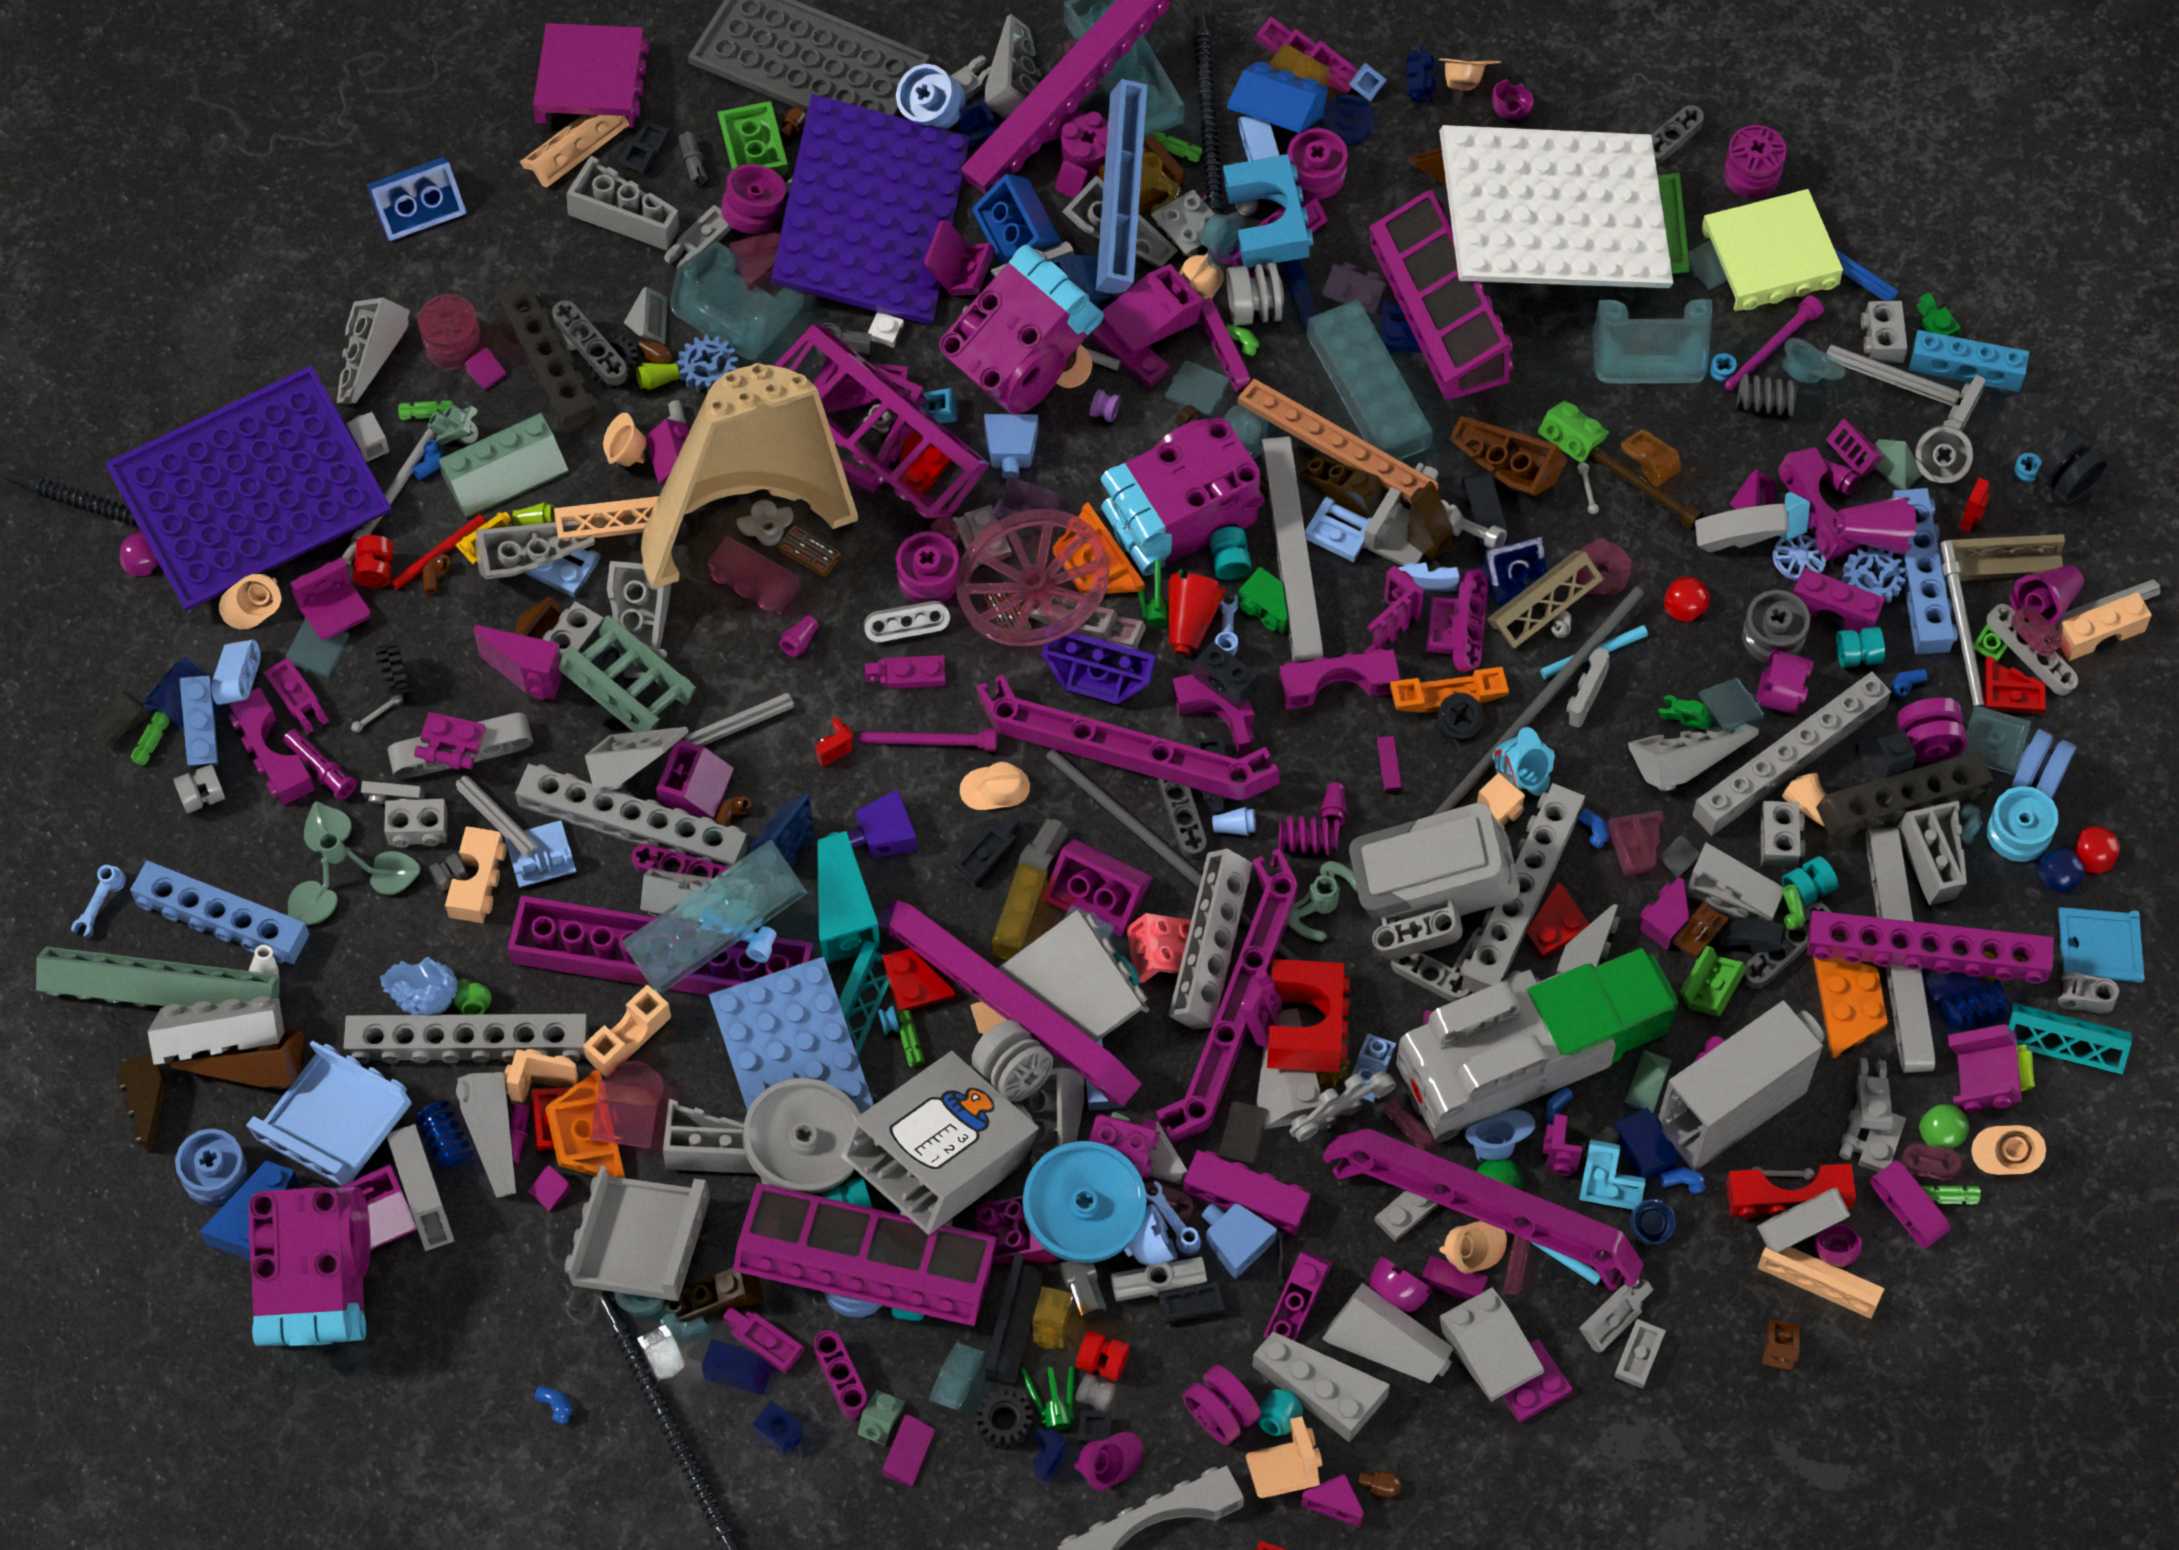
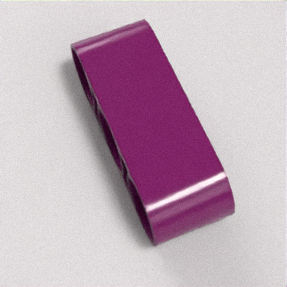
M1893 1161L1871 1177L1870 1182L1875 1192L1922 1248H1928L1951 1230L1946 1217L1900 1162Z
M830 1330L822 1331L814 1339V1349L818 1364L843 1416L849 1420H859L868 1404L866 1391L839 1335ZM826 1344L836 1346V1349L831 1353L821 1351V1348ZM838 1371L849 1373L848 1377L843 1380H837L833 1377ZM853 1397L861 1400V1403L856 1407H849L845 1404L848 1399Z

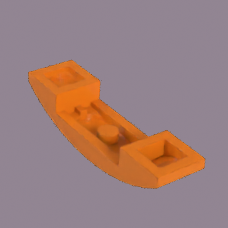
M1503 667L1474 670L1473 676L1420 683L1419 678L1390 682L1396 710L1407 712H1438L1440 703L1454 693L1469 694L1476 698L1480 704L1499 699L1509 693Z

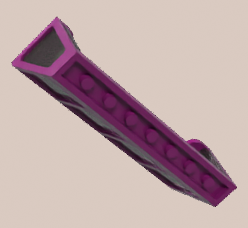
M1428 190L1371 225L1370 246L1445 401L1509 383V370L1513 369L1512 360L1509 352L1513 350L1511 338L1508 334L1504 335L1500 316L1494 315L1492 301L1489 295H1484L1482 282L1459 281L1452 223L1450 218L1446 219L1445 210L1441 199L1437 200L1433 191Z
M757 1182L737 1243L733 1271L975 1326L988 1287L997 1237L947 1225H942L928 1235L908 1216Z

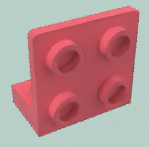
M1145 913L1127 927L1131 964L1138 971L1140 983H1144L1159 971L1179 974L1191 920Z

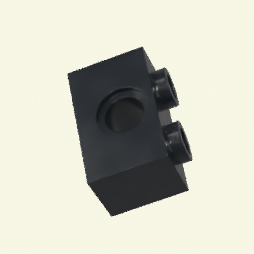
M1213 641L1194 661V678L1238 710L1257 691L1258 674Z

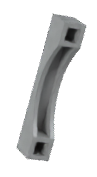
M1227 1465L1220 1469L1215 1466L1203 1472L1202 1477L1193 1482L1186 1480L1177 1484L1173 1488L1174 1491L1164 1496L1160 1493L1146 1500L1145 1505L1137 1509L1130 1507L1121 1511L1117 1515L1118 1518L1108 1523L1100 1521L1089 1528L1090 1532L1079 1537L1077 1534L1065 1538L1061 1542V1546H1058V1550H1118L1134 1534L1163 1520L1194 1517L1216 1521L1243 1508L1244 1497Z

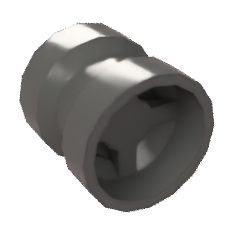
M455 853L447 856L446 860L441 864L434 863L428 867L442 893L450 889L452 879L462 881L469 879L463 864Z

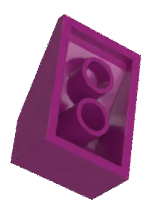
M479 625L474 626L473 631L482 659L533 698L555 700L563 673L558 669L562 660L559 643Z

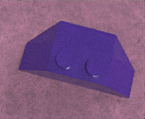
M1052 626L1047 628L1041 655L1048 662L1054 675L1065 690L1115 704L1122 703L1150 684L1157 655L1136 647Z

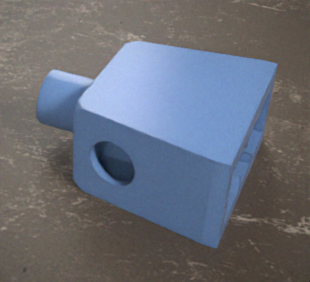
M984 414L985 435L991 466L1002 468L1003 478L1008 480L1017 479L1019 477V468H1029L1032 464L1038 436V415Z
M1212 1203L1202 1213V1217L1211 1225L1206 1232V1242L1234 1279L1238 1278L1276 1241L1277 1229L1240 1204H1234L1224 1213L1215 1203Z

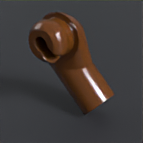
M441 554L424 566L423 592L425 594L434 595L438 592V579L451 566L449 556Z
M737 796L724 801L715 822L728 827L732 818L744 815L751 809L752 802L747 796Z

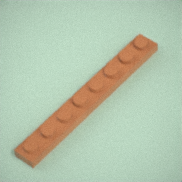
M1253 379L1238 396L1239 405L1344 465L1378 475L1383 487L1388 490L1393 487L1401 491V497L1411 502L1410 499L1413 493L1419 487L1424 488L1429 481H1432L1438 490V482L1256 379Z

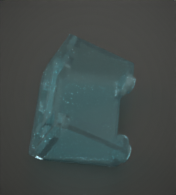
M716 241L678 266L670 297V307L673 313L683 321L713 339L719 336L721 344L728 341L730 349L735 348L738 355L747 360H754L768 349L798 314L803 306L806 295L785 287L778 292L775 298L734 272L736 268L735 255L729 248Z
M1712 299L1692 300L1685 306L1684 319H1628L1627 307L1623 303L1615 300H1599L1593 331L1594 365L1597 378L1604 383H1696L1703 380L1708 367L1713 312Z

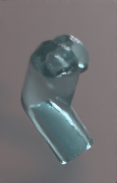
M1966 803L1961 811V815L1968 820L1962 828L1960 839L1962 842L1970 845L1982 825V809L1978 805L1975 807L1972 803Z
M674 1313L666 1314L661 1319V1323L664 1326L662 1330L665 1334L679 1340H687L708 1331L702 1316L687 1323L677 1320V1316Z

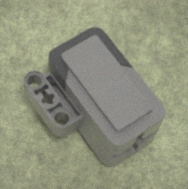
M1474 803L1355 838L1349 846L1360 904L1378 925V928L1373 933L1372 942L1382 956L1389 960L1399 959L1457 942L1463 933L1460 916L1509 903L1515 900L1520 892L1509 837L1489 807L1482 803ZM1452 922L1448 930L1440 931L1444 923ZM1394 938L1392 945L1384 947L1387 939Z

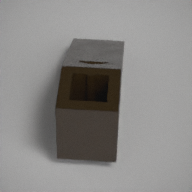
M1317 455L1299 474L1300 478L1348 510L1366 517L1373 518L1387 494L1378 475Z
M1429 481L1424 488L1419 487L1411 496L1410 501L1412 504L1409 511L1410 521L1407 526V542L1434 561L1452 542L1453 526L1434 483Z
M150 1052L118 1063L121 1074L116 1075L121 1091H127L129 1100L124 1101L129 1118L135 1117L137 1126L132 1129L137 1144H144L148 1153L153 1152L167 1090L160 1065H153Z
M730 1268L682 1288L678 1301L663 1299L667 1325L672 1326L724 1315L730 1307L738 1312L763 1302L764 1298L759 1277L735 1272L733 1268Z

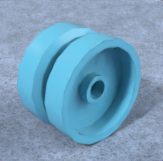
M2018 786L2008 789L1999 796L1987 824V837L1992 848L2002 857L2011 861L2027 862L2037 859L2047 850L2058 825V810L2053 800L2043 791L2036 788Z

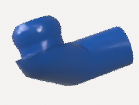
M429 440L425 443L424 462L412 468L418 480L423 479L440 468L439 459L443 457V450L435 440Z
M1926 670L1900 672L1891 684L1890 691L1893 697L1897 699L1905 698L1912 685L1927 683Z
M1584 808L1578 820L1592 829L1593 835L1589 838V842L1597 848H1602L1605 841L1608 842L1610 838L1607 823L1588 808Z
M1562 1087L1547 1101L1546 1124L1553 1125L1555 1114L1563 1115L1561 1114L1562 1107L1573 1098V1093L1569 1088Z
M1681 1167L1659 1174L1663 1188L1684 1183L1689 1185V1191L1693 1194L1705 1190L1703 1182L1705 1178L1702 1173Z
M539 1385L535 1393V1400L551 1405L554 1411L552 1418L555 1422L560 1424L567 1423L573 1408L566 1394Z

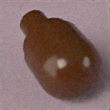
M794 107L783 118V128L779 132L782 139L788 140L791 135H797L803 130L807 114L803 108Z
M642 339L637 345V349L644 352V357L650 363L671 364L673 362L674 355L672 350L660 342L653 341L649 343Z
M1382 1470L1374 1471L1373 1475L1359 1472L1357 1480L1358 1485L1370 1487V1492L1374 1493V1495L1386 1498L1398 1495L1402 1486L1401 1480L1396 1474Z

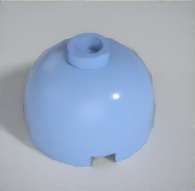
M1150 1204L1146 1206L1145 1217L1138 1234L1130 1245L1124 1249L1128 1257L1134 1255L1137 1261L1145 1266L1161 1264L1162 1262L1169 1263L1177 1259L1172 1238L1169 1239L1166 1232L1168 1227L1155 1205Z

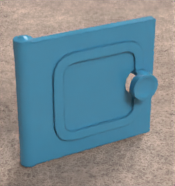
M2062 907L2058 909L2063 973L2078 972L2088 976L2136 983L2145 981L2140 914L2138 911L2122 913ZM2074 938H2076L2078 941V948L2076 942L2073 940Z

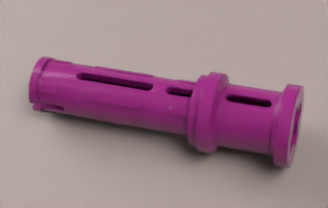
M297 729L290 730L284 736L283 743L315 771L318 781L322 785H327L331 788L338 800H343L353 793L357 781L353 777H347L341 771V766L337 762L326 759Z

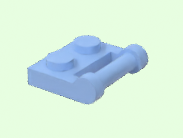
M1326 497L1305 530L1306 540L1354 562L1363 548L1365 529L1372 518H1364L1335 504V500ZM1329 513H1330V514H1332V515H1334V516H1336V517H1338V518H1340V519H1342V520H1344V521H1346V522H1348V523H1351V524H1353V525H1355V526L1361 528V530L1358 531V530H1356V529H1354V528H1352V527H1350V526H1348V525H1346V524H1344V523H1341V522H1339V521H1337V520H1335V519H1333V518H1331V517H1329V516H1327V515H1329Z
M582 549L570 554L584 561L581 567L563 558H559L525 573L575 598L600 560V553L594 550L587 551Z

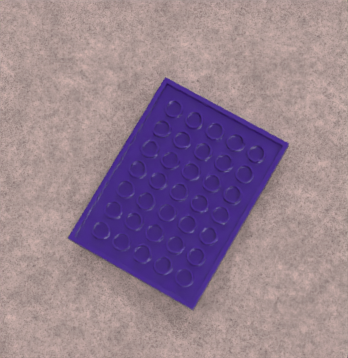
M811 94L770 284L931 326L934 320L941 283L925 266L924 260L939 222L947 220L953 225L963 175L960 168L965 164L970 136L931 125H919L905 118Z
M312 365L105 463L108 472L185 612L225 593L230 587L246 576L264 574L391 512L387 499Z

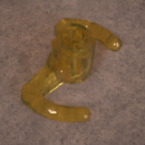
M1147 152L1142 155L1140 190L1149 191L1155 187L1169 194V197L1163 202L1152 205L1151 213H1154L1179 198L1182 189L1177 182L1162 172L1163 163L1161 158L1155 153Z

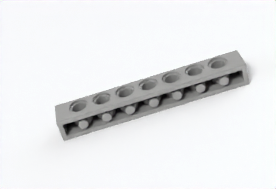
M1870 672L1697 799L1692 816L1713 836L1887 707L1891 691L1873 672Z
M528 764L515 792L519 807L638 845L650 844L725 866L737 872L749 847L747 833L736 826L725 827L708 817H701L700 819L689 815L688 812L679 808L672 810L663 807L654 800L648 799L644 801L635 798L634 795L626 791L605 790V787L593 788L591 783L581 781L580 778L573 774L566 773L563 775L556 773L545 765L534 766ZM551 788L558 789L555 793L552 794L545 793L547 790ZM577 797L585 798L582 802H573ZM603 806H611V807H612V808H611L610 810H608V811H601V810H600ZM630 815H639V817L635 820L627 819V817ZM659 823L667 824L662 829L654 828ZM685 832L694 833L693 836L688 838L681 836ZM712 841L722 842L718 846L709 845V843H711Z
M1552 783L1548 793L1543 791L1537 804V808L1540 809L1538 816H1531L1526 828L1529 835L1526 840L1521 838L1515 855L1519 856L1515 863L1519 886L1527 890V892H1519L1515 900L1495 906L1493 912L1487 911L1482 923V927L1485 930L1482 936L1476 935L1471 946V951L1474 954L1471 960L1466 958L1459 973V975L1463 976L1461 988L1475 993L1503 982V979H1505L1582 811L1585 800L1584 795ZM1548 817H1556L1559 821H1552ZM1539 840H1544V841L1548 842L1549 844H1547V845H1542V844L1538 843L1537 841H1539ZM1527 864H1534L1538 868H1529ZM1510 911L1516 914V916H1507L1504 912ZM1492 936H1502L1505 940L1498 941L1494 939ZM1488 959L1492 961L1494 964L1486 965L1482 962V960Z
M586 1014L346 1016L344 1052L346 1057L349 1055L360 1064L368 1063L369 1060H382L385 1063H397L400 1060H412L416 1063H427L430 1060H442L447 1063L473 1060L474 1062L485 1063L490 1059H502L505 1062L512 1063L517 1049L522 1051L533 1049L545 1056L554 1058L555 1056H565L571 1059L572 1062H577L580 1059H586L583 1045L589 1040V1023ZM496 1036L504 1037L499 1043L490 1042ZM525 1036L534 1037L529 1043L520 1042ZM555 1036L564 1037L563 1040L558 1043L550 1042V1040ZM376 1037L383 1038L378 1044L370 1043ZM405 1037L413 1038V1040L408 1044L400 1043V1041ZM435 1037H443L440 1043H430ZM464 1037H473V1040L469 1043H460Z

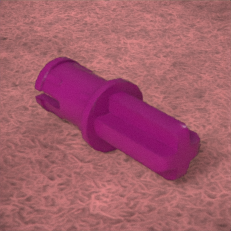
M516 1103L512 1106L509 1120L512 1158L515 1165L520 1163L523 1141L528 1137L525 1131L530 1107L522 1103Z

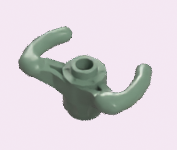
M1328 861L1321 866V876L1317 877L1315 882L1311 884L1310 890L1304 899L1295 903L1288 925L1294 931L1310 940L1324 942L1327 939V934L1324 931L1315 930L1304 925L1299 919L1314 911L1325 914L1336 909L1339 902L1340 888L1337 886L1336 879H1334L1335 875L1345 878L1358 894L1353 871L1343 864Z

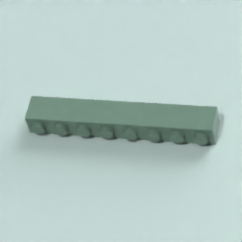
M47 946L37 956L36 990L45 991L53 996L70 994L75 995L79 999L95 997L103 998L110 1003L127 1001L134 1002L137 1006H149L152 1004L163 1007L170 1004H179L181 1007L192 1006L202 1001L210 1002V1004H220L229 999H238L240 1002L262 996L269 997V999H279L280 975Z

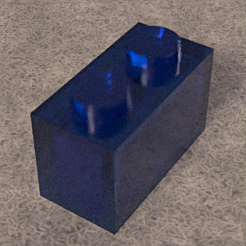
M1648 1107L1616 1121L1613 1129V1135L1636 1176L1645 1178V1182L1658 1177L1660 1173L1673 1170L1676 1157L1678 1156L1674 1144L1670 1140L1666 1141L1662 1133L1661 1121L1656 1115L1652 1116Z

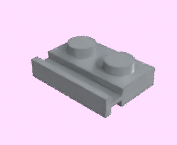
M991 505L965 513V516L959 518L957 516L953 517V525L973 569H976L979 565H988L1012 556L1011 548Z

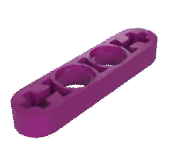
M1210 297L1203 299L1204 302L1199 320L1232 387L1236 392L1243 390L1251 383L1248 371Z
M1478 568L1463 573L1460 578L1453 661L1456 668L1463 673L1477 669L1481 663L1488 580L1484 572ZM1470 603H1471L1472 606H1473L1474 614H1473V612H1472V610H1471V608H1470ZM1467 627L1470 630L1471 638L1468 635Z
M650 844L638 845L632 851L633 867L641 874H645L649 869L666 871L664 868L668 862L677 861L681 864V868L675 873L693 875L696 870L704 869L709 873L708 877L714 878V874H717L718 879L728 880L730 878L733 881L741 882L740 874L734 869ZM646 854H649L650 860H646L642 864L640 858H644ZM655 862L659 863V868H658V869H657V867H656V863H655Z

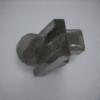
M1582 1111L1575 1118L1570 1116L1567 1120L1565 1139L1569 1141L1568 1145L1582 1147L1580 1161L1583 1157L1587 1159L1590 1140L1616 1144L1620 1135L1618 1131L1607 1126L1601 1134L1593 1131L1591 1128L1594 1126L1596 1119L1586 1111Z

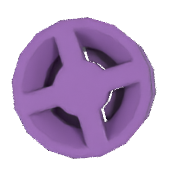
M1098 389L1091 404L1090 416H1102L1106 421L1113 422L1119 409L1121 396L1116 394L1110 396L1104 390Z

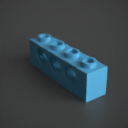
M1917 330L1908 371L1972 383L1974 377L1978 375L1985 378L1984 386L2020 392L2026 373L2029 351Z

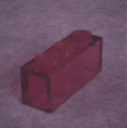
M729 536L723 540L708 560L710 575L719 584L726 583L733 587L740 596L754 599L763 609L769 612L773 610L781 615L800 590L798 575Z

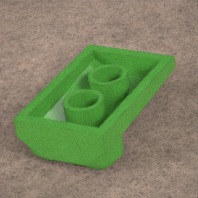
M771 101L717 112L732 170L741 165L756 164L773 169L781 177L789 171Z

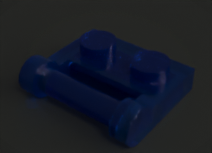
M1383 301L1379 349L1422 353L1408 322L1390 321V316L1405 317L1400 306L1391 305L1392 302ZM1430 305V308H1427L1437 329L1439 306Z

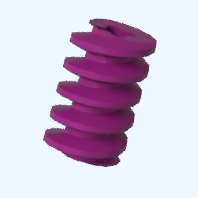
M1292 815L1287 816L1285 823H1282L1280 816L1278 849L1280 848L1281 852H1283L1286 844H1289L1290 851L1295 853L1297 846L1301 845L1302 853L1306 854L1309 847L1312 846L1314 854L1318 855L1321 847H1324L1326 855L1330 856L1333 848H1336L1337 851L1339 819H1335L1332 827H1329L1327 818H1323L1320 826H1318L1315 817H1311L1309 824L1306 825L1304 816H1300L1296 824L1293 822Z

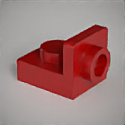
M837 717L832 719V729L835 735H828L815 745L816 759L822 767L852 752L851 740L854 738L849 726L846 723L842 725Z

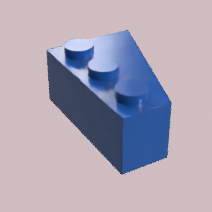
M265 1161L199 1231L205 1244L251 1260L249 1200L255 1193L261 1191L297 1189L299 1181L294 1170Z

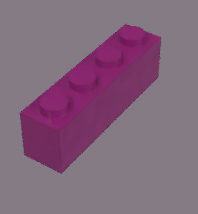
M1197 1150L1183 1181V1193L1211 1204L1215 1203L1226 1210H1229L1236 1203L1240 1204L1274 1228H1281L1285 1233L1297 1236L1310 1205L1311 1194L1307 1193L1303 1187L1296 1184L1286 1185L1268 1173L1258 1174L1250 1171L1248 1166L1239 1162L1232 1164L1222 1160L1218 1154L1211 1151L1204 1153Z

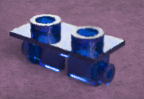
M1420 44V52L1411 51L1406 57L1407 75L1409 77L1417 75L1407 79L1408 96L1413 102H1418L1423 97H1427L1430 103H1433V92L1436 91V82L1432 75V69L1435 68V60L1433 54L1428 53L1424 45Z

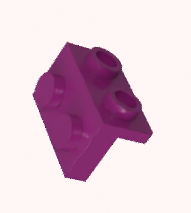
M1555 1114L1553 1125L1547 1124L1546 1135L1544 1136L1542 1153L1548 1154L1546 1170L1553 1171L1554 1174L1559 1176L1577 1174L1582 1147L1564 1144L1567 1116Z

